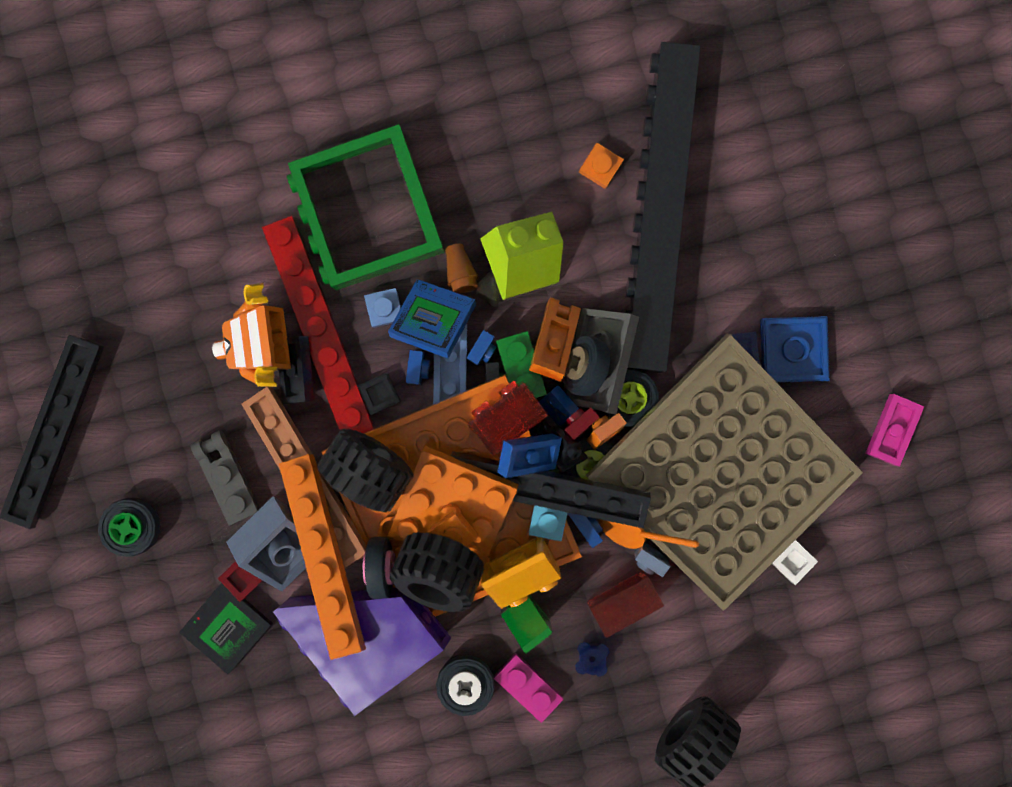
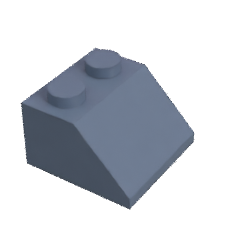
M274 496L226 542L239 567L281 592L306 569L291 509Z

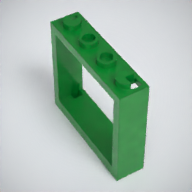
M400 124L288 163L291 174L287 175V180L292 192H298L302 204L297 205L298 212L303 223H309L312 235L308 236V240L313 253L320 254L323 265L319 266V272L325 285L330 283V286L337 291L445 253ZM393 144L427 243L338 273L304 174Z

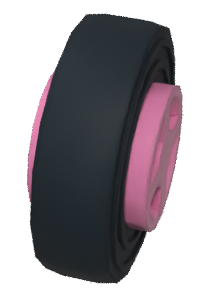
M387 537L370 538L363 556L364 583L369 597L375 599L389 598L393 587L390 573L396 558L390 539Z

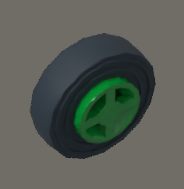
M125 498L112 503L103 512L99 520L98 533L102 544L110 552L118 556L134 557L146 552L155 544L160 534V520L157 512L149 503L140 499Z

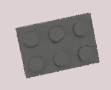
M582 308L574 342L581 336L599 338L609 348L610 365L603 385L591 396L573 394L565 388V385L563 386V391L577 406L617 414L639 321L638 316Z

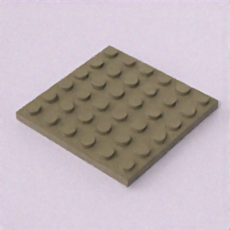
M726 334L586 476L593 481L650 492L651 501L644 531L698 541L699 546L695 548L651 539L724 611L863 472L733 336Z

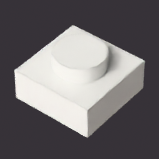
M795 540L772 564L791 583L796 585L818 561Z

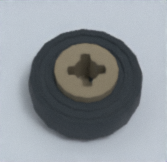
M581 336L572 344L563 377L565 388L571 393L580 396H591L603 385L610 365V351L605 342L593 336Z

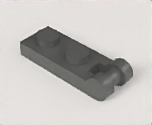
M219 430L211 434L210 439L204 442L198 440L190 445L191 451L198 460L228 525H233L254 515L260 507L224 432ZM218 450L222 458L213 462L209 453Z

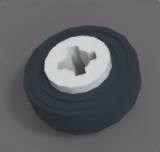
M470 655L456 656L447 661L439 671L436 682L437 696L442 705L451 713L460 716L475 715L484 710L492 700L495 689L494 676L489 666L481 659Z

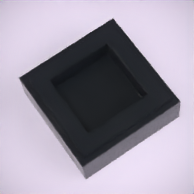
M388 373L358 385L370 415L401 402Z

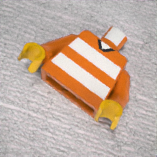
M264 283L248 284L244 287L245 302L233 314L232 319L223 323V340L213 343V354L219 360L226 359L229 369H239L243 378L255 383L257 386L277 387V383L274 382V372L291 369L284 310L279 307L263 305V303H268V297L262 295Z

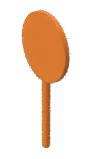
M598 519L603 529L602 531L612 541L626 548H640L644 545L646 538L695 548L699 546V542L695 540L647 532L643 528Z

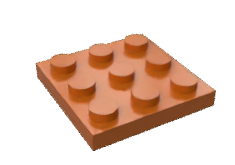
M424 445L413 471V478L407 486L388 536L404 542L406 536L413 533H429L431 526L458 509L478 533L477 540L467 547L476 553L485 564L519 484Z

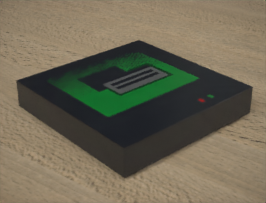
M221 583L179 633L228 675L273 623L246 599L239 602Z

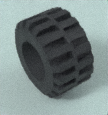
M340 429L317 465L325 480L338 492L363 507L380 512H390L413 478V473L407 463L395 452L374 438L351 429Z
M417 532L406 536L390 573V580L400 592L417 603L441 611L462 612L471 607L485 567L479 556L465 545L445 536Z
M707 696L699 697L684 706L667 725L658 741L654 760L659 767L683 787H704L721 773L732 758L740 739L741 727L737 721Z

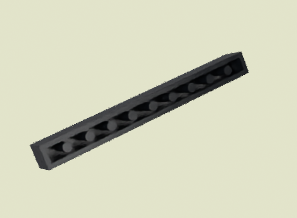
M661 42L657 53L651 54L649 73H654L653 85H648L646 105H651L650 117H645L643 124V137H648L647 149L641 150L639 168L644 169L643 181H638L636 200L641 201L640 213H635L633 220V232L638 233L637 245L631 246L629 264L634 265L633 278L628 277L626 286V297H631L630 310H624V313L638 316L639 321L627 369L659 373L667 372L700 46Z

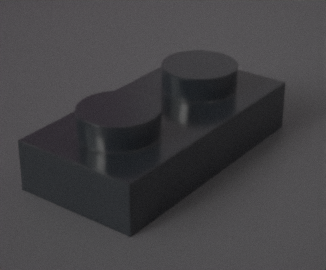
M309 336L287 338L291 369L279 370L282 404L314 401Z

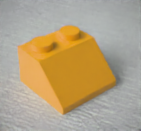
M536 537L484 564L485 568L482 574L481 585L501 609L508 605L513 608L524 603L528 599V595L538 590L546 592L555 587L558 583L557 580L561 579V573L544 538Z

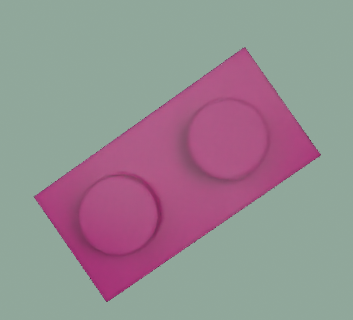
M889 394L865 454L900 467L924 406L896 394Z
M517 652L494 675V679L541 723L563 701V695Z

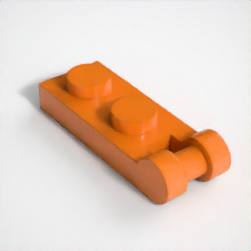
M550 297L544 311V318L529 371L561 382L565 375L581 308L573 305L569 308L559 304L560 300Z

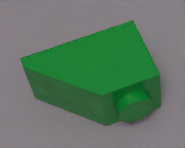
M531 594L528 595V599L521 605L513 608L508 605L501 609L502 618L525 653H528L553 633L549 617Z

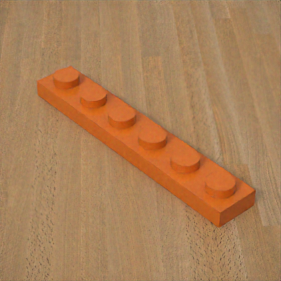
M307 454L279 463L330 660L366 650L314 454Z

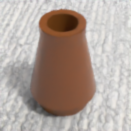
M458 243L446 247L448 287L458 294L475 290L478 287L477 280L479 276L465 252L464 245Z

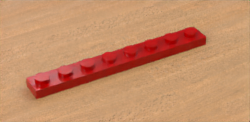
M290 216L263 226L264 235L303 336H309L310 355L339 431L340 429H351L366 433L375 429L295 218Z

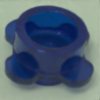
M587 642L580 643L577 647L579 661L575 665L576 671L582 675L587 673L599 677L604 676L607 673L606 657L609 655L608 647L605 644L592 646ZM591 656L595 657L594 662L589 661Z

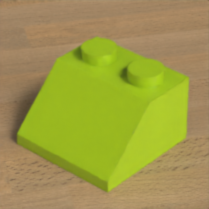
M553 212L496 226L480 238L503 300L559 282L563 240Z

